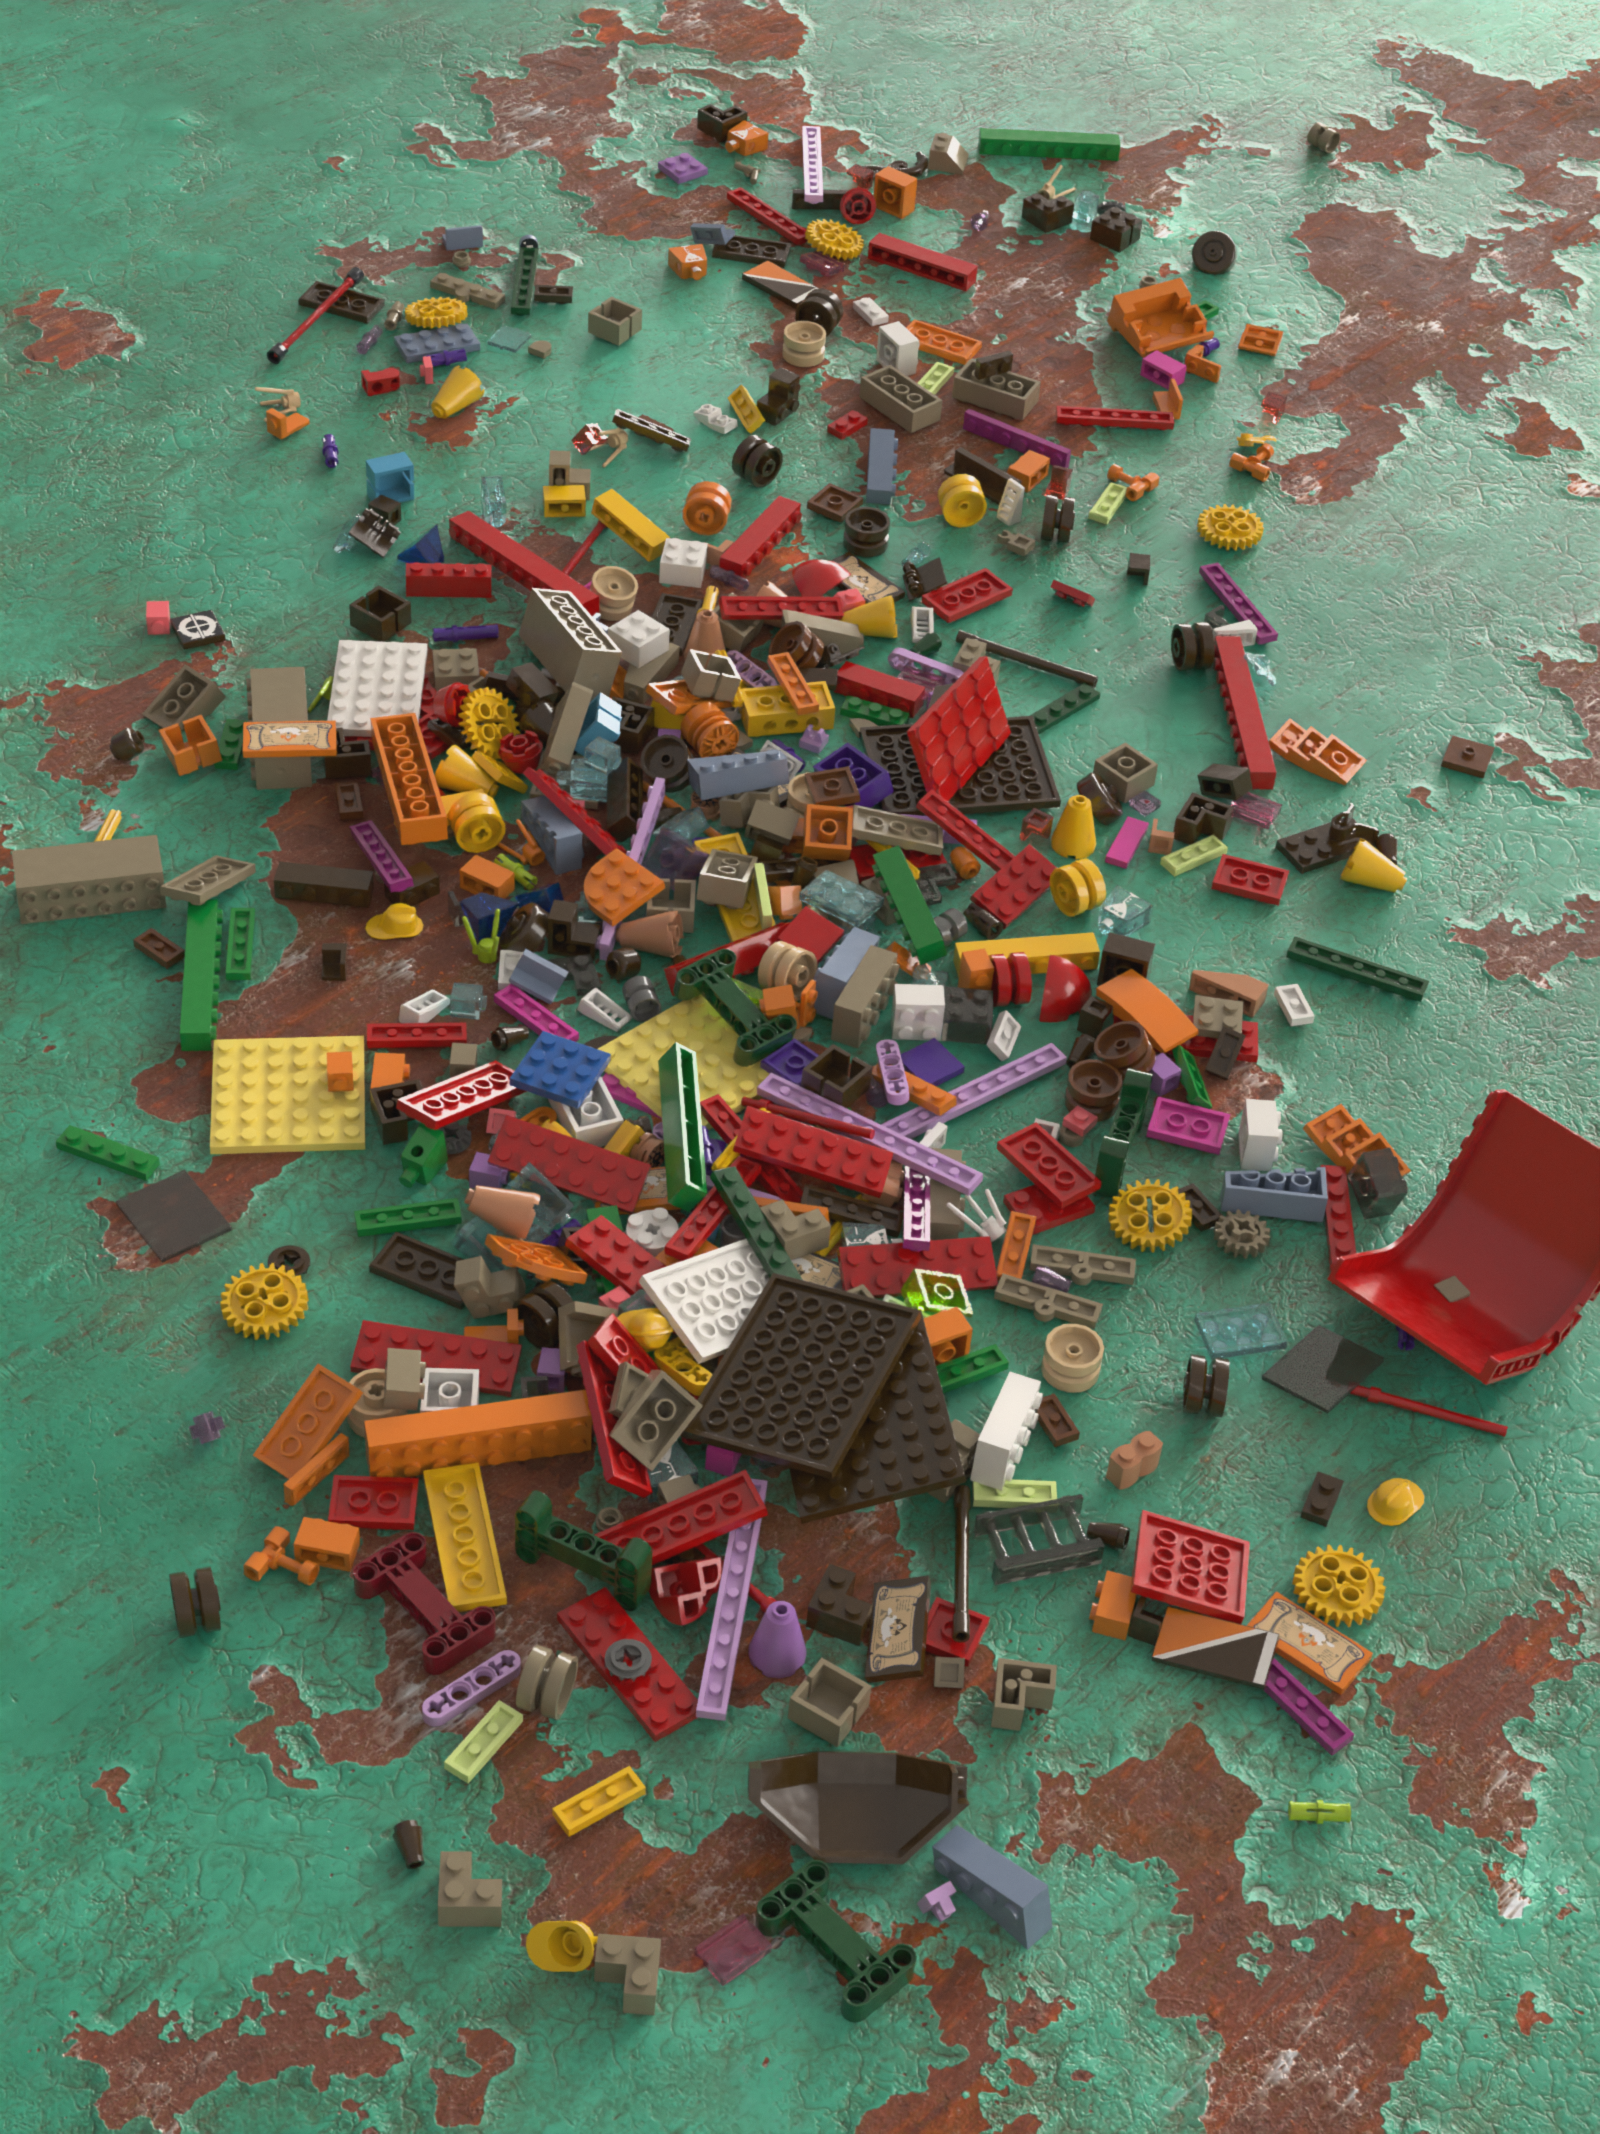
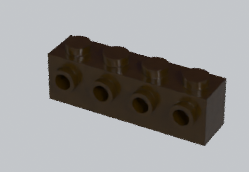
M628 756L607 771L606 830L620 842H624L629 837L631 838L633 834L636 835L638 818H642L643 769Z
M279 861L274 877L275 898L369 908L374 890L373 871Z

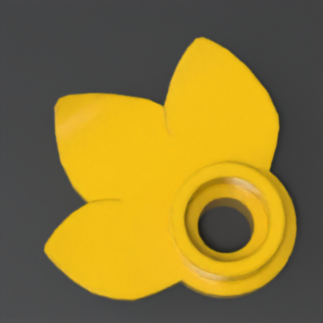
M1241 433V437L1236 439L1239 446L1253 447L1254 443L1264 444L1266 440L1276 442V438L1271 435L1253 437V434Z

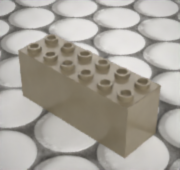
M532 588L519 636L565 693L572 682H575L593 690L591 700L600 692L609 697L622 651L571 592Z
M304 667L250 669L251 678H246L248 722L308 721ZM310 757L250 758L251 766H255L251 767V780H256L257 790L312 787Z
M157 835L12 851L21 924L167 908L166 897L161 895L160 886L164 884Z

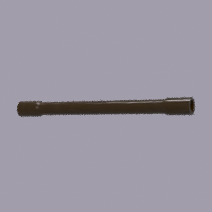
M959 630L957 634V643L963 644L966 638L976 639L987 643V652L1073 680L1081 685L1086 683L1093 689L1097 685L1098 676L1041 659L982 639L977 635Z
M958 1485L954 1489L955 1572L952 1638L959 1643L966 1642L970 1638L969 1511L971 1509V1490L966 1485Z

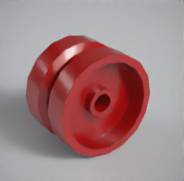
M1024 952L1009 953L1007 959L1003 954L988 955L994 966L990 1002L993 1007L1008 1006L1010 1000L1014 1005L1028 1004L1032 994V978L1026 954Z

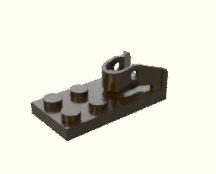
M1351 803L1346 812L1336 815L1332 818L1331 822L1277 840L1276 848L1303 874L1349 858L1360 838L1366 840L1375 848L1379 830L1375 827L1357 823L1353 819L1355 806Z

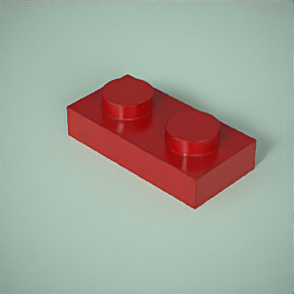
M852 410L829 424L827 432L843 440L866 426L868 418Z
M1053 580L1050 586L1055 591L1054 595L1065 600L1067 597L1074 599L1073 603L1084 607L1085 604L1092 607L1094 604V597L1056 580Z

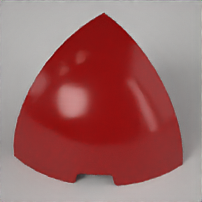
M807 560L792 570L794 582L803 597H822L851 575L847 569L831 560Z
M1055 955L1049 956L1039 1022L1066 1021L1069 1015L1077 1011L1080 1013L1082 1007L1092 996L1091 984L1086 974L1074 963Z
M721 1557L679 1562L652 1568L649 1594L657 1609L668 1621L682 1626L695 1621L708 1609L706 1605L712 1594L717 1593L719 1589Z

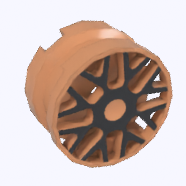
M694 791L691 796L690 812L703 822H706L708 819H712V822L718 820L721 817L719 800L722 797L701 800Z
M644 1133L639 1137L640 1143H635L632 1147L630 1158L650 1164L651 1168L659 1167L665 1159L664 1141L658 1139L652 1133Z

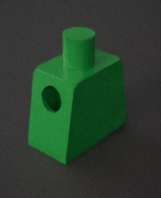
M420 1123L401 1155L404 1172L399 1177V1181L402 1185L411 1188L415 1182L428 1185L447 1163L448 1155L443 1131L427 1128L425 1124Z

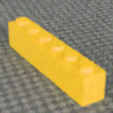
M1094 933L955 943L953 961L959 978L962 952L985 948L988 955L1003 954L1006 959L1009 953L1024 952L1029 961L1031 974L1047 973L1050 955L1064 958L1074 963L1081 970L1097 969L1100 950Z

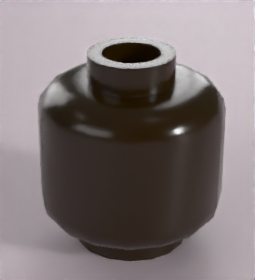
M125 728L111 738L110 751L116 759L130 761L144 751L143 743L145 739L141 732L135 731L132 728Z
M623 947L613 950L608 954L605 967L608 974L614 979L625 980L639 974L641 958L635 949Z

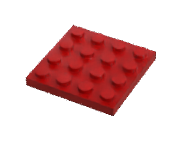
M1142 1510L1138 1524L1131 1593L1200 1614L1242 1624L1245 1616L1250 1542Z

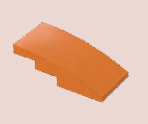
M1289 719L1269 740L1270 749L1286 760L1324 779L1346 785L1367 761L1333 734L1327 739L1312 726L1306 731L1292 719Z
M1133 969L1096 988V996L1113 1006V1014L1123 1021L1139 1023L1144 1028L1152 1047L1161 1053L1170 1051L1199 1033V1030L1178 1006L1149 980Z
M1342 1104L1315 1118L1303 1127V1130L1337 1166H1346L1347 1175L1373 1194L1411 1171L1380 1132L1374 1135L1361 1118L1355 1121Z

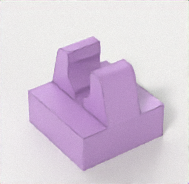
M810 724L799 740V747L819 754L828 743L829 735L825 734L822 728L819 731L813 730V725Z
M948 1881L924 1895L917 1905L923 1914L931 1910L939 1922H941L956 1911L950 1898L957 1891L951 1881Z

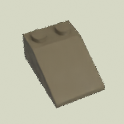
M185 664L142 715L162 729L178 723L180 730H183L182 721L198 715H202L204 718L212 714L226 696L213 681Z
M712 849L700 872L696 900H700L708 905L721 904L729 909H743L754 876V863L758 862V857Z
M651 1370L632 1395L609 1436L649 1471H653L703 1405L663 1370Z

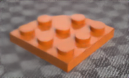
M617 848L592 866L584 881L587 905L597 916L612 927L665 889L663 880Z
M487 1234L484 1244L492 1251L494 1256L502 1258L501 1263L508 1267H519L535 1273V1277L543 1281H550L553 1278L570 1286H573L574 1283L585 1284L588 1274L558 1247Z

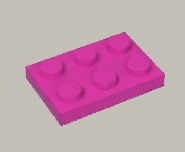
M1158 1097L1146 1137L1219 1155L1230 1114Z

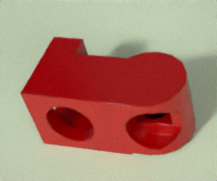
M386 368L383 371L371 373L369 370L361 371L362 388L367 396L398 390L400 388V372L395 368Z

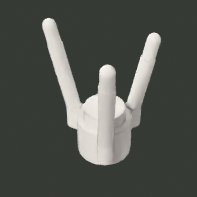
M989 1189L985 1190V1194L996 1219L993 1216L987 1218L971 1196L965 1195L967 1201L983 1222L980 1224L982 1228L951 1203H947V1207L979 1233L981 1237L990 1236L991 1242L1006 1232L1003 1226L1006 1222L1002 1218Z

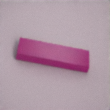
M1127 817L1106 855L1105 862L1127 869L1148 830L1149 823Z

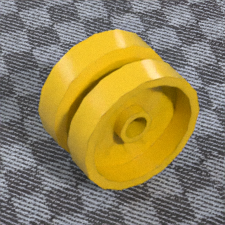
M967 474L954 475L945 480L938 490V500L943 515L950 525L958 528L969 527L979 522L985 515L987 503L979 481L973 476Z
M467 794L459 798L448 812V821L459 846L467 852L479 853L488 851L503 839L505 823L494 799L487 794Z
M1086 858L1072 862L1070 865L1056 868L1051 873L1050 890L1057 907L1063 914L1069 917L1084 913L1086 910L1097 908L1105 902L1106 887L1104 879L1098 867L1091 860Z

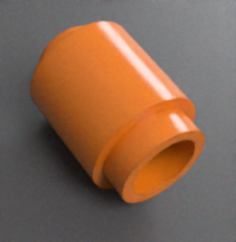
M963 846L952 850L950 861L963 879L975 877L979 873L981 865L973 853Z

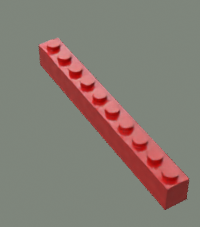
M466 511L449 519V535L452 539L531 591L532 588L569 591L591 616H594L596 613L600 614L598 595L474 513Z
M1215 636L1213 669L1217 671V684H1220V696L1224 698L1223 708L1224 711H1227V724L1231 725L1230 736L1234 738V752L1238 753V766L1249 768L1253 789L1273 790L1277 772L1241 637Z

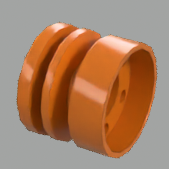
M705 702L698 704L684 716L681 722L680 730L682 737L694 748L701 758L723 756L735 749L739 742L740 734L738 728L714 703Z

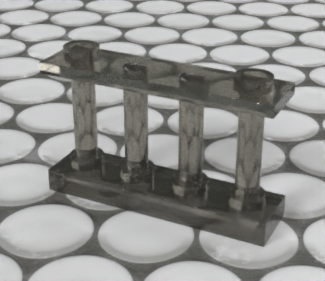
M1082 1494L1067 1495L1059 1499L995 1512L988 1511L976 1515L973 1532L975 1537L987 1534L997 1556V1559L994 1560L991 1576L995 1586L1101 1564L1105 1548L1101 1538L1088 1539L1078 1518L1083 1503ZM1067 1518L1077 1543L1061 1545L1052 1521ZM1041 1524L1050 1548L1035 1550L1025 1526ZM1014 1529L1024 1554L1008 1556L999 1532Z

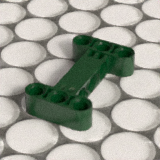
M720 949L679 970L673 991L674 995L680 1000H690L701 994L739 1035L733 1060L739 1066L748 1067L766 1058L793 1040L797 1021L788 1014H782L768 1020L731 979L737 960L736 954L729 949Z
M1131 1068L1127 1069L1114 1121L1109 1135H1104L1099 1151L1095 1176L1101 1181V1187L1093 1193L1111 1198L1113 1196L1118 1197V1190L1121 1189L1126 1161L1136 1131H1140L1143 1125L1153 1076L1151 1073Z
M537 1490L530 1492L516 1511L515 1551L524 1562L535 1564L542 1554L545 1553L614 1586V1598L627 1611H635L651 1588L653 1552L646 1541L633 1537L624 1549L553 1516L551 1500L547 1495Z
M812 1860L761 1898L756 1910V1929L763 1936L771 1937L779 1934L791 1924L849 1982L843 1989L841 2014L849 2022H861L913 1979L917 1959L916 1952L907 1944H897L880 1956L823 1900L829 1889L830 1868L823 1861ZM811 1879H818V1880H820V1881H819V1882H815V1881H812ZM788 1897H796V1898H798V1899L792 1900V1899H789ZM769 1914H770V1915H774L775 1917H774V1918H769V1917H766L765 1915H769ZM901 1962L907 1966H899L896 1963ZM874 1981H880V1982H883L884 1984H883V1985H877V1984H875V1983H873V1982H874ZM850 2000H859L862 2003L855 2004L852 2003Z

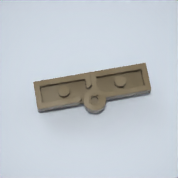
M439 273L430 281V288L454 295L456 301L461 300L462 303L468 302L471 298V301L496 310L505 302V294L482 287L479 284L467 282L464 279L449 276L446 273Z
M1033 1244L1030 1270L1071 1276V1280L1077 1285H1087L1091 1282V1279L1133 1285L1136 1259Z
M1002 1274L994 1295V1299L1033 1310L1037 1320L1047 1322L1056 1317L1095 1329L1103 1307L1102 1303L1007 1274Z

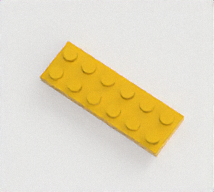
M739 832L694 841V849L702 868L712 849L747 855ZM753 876L743 909H729L725 905L716 904L731 942L762 930ZM772 916V926H773V925H776V924H775V921H774L773 916Z
M479 1463L424 1470V1485L447 1600L458 1612L473 1610L479 1606L494 1607L506 1605L507 1596Z

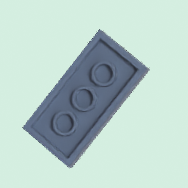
M457 324L456 326L394 336V344L406 363L423 361V357H426V355L442 353L444 350L455 351L464 348L466 353L480 350V342L468 324Z

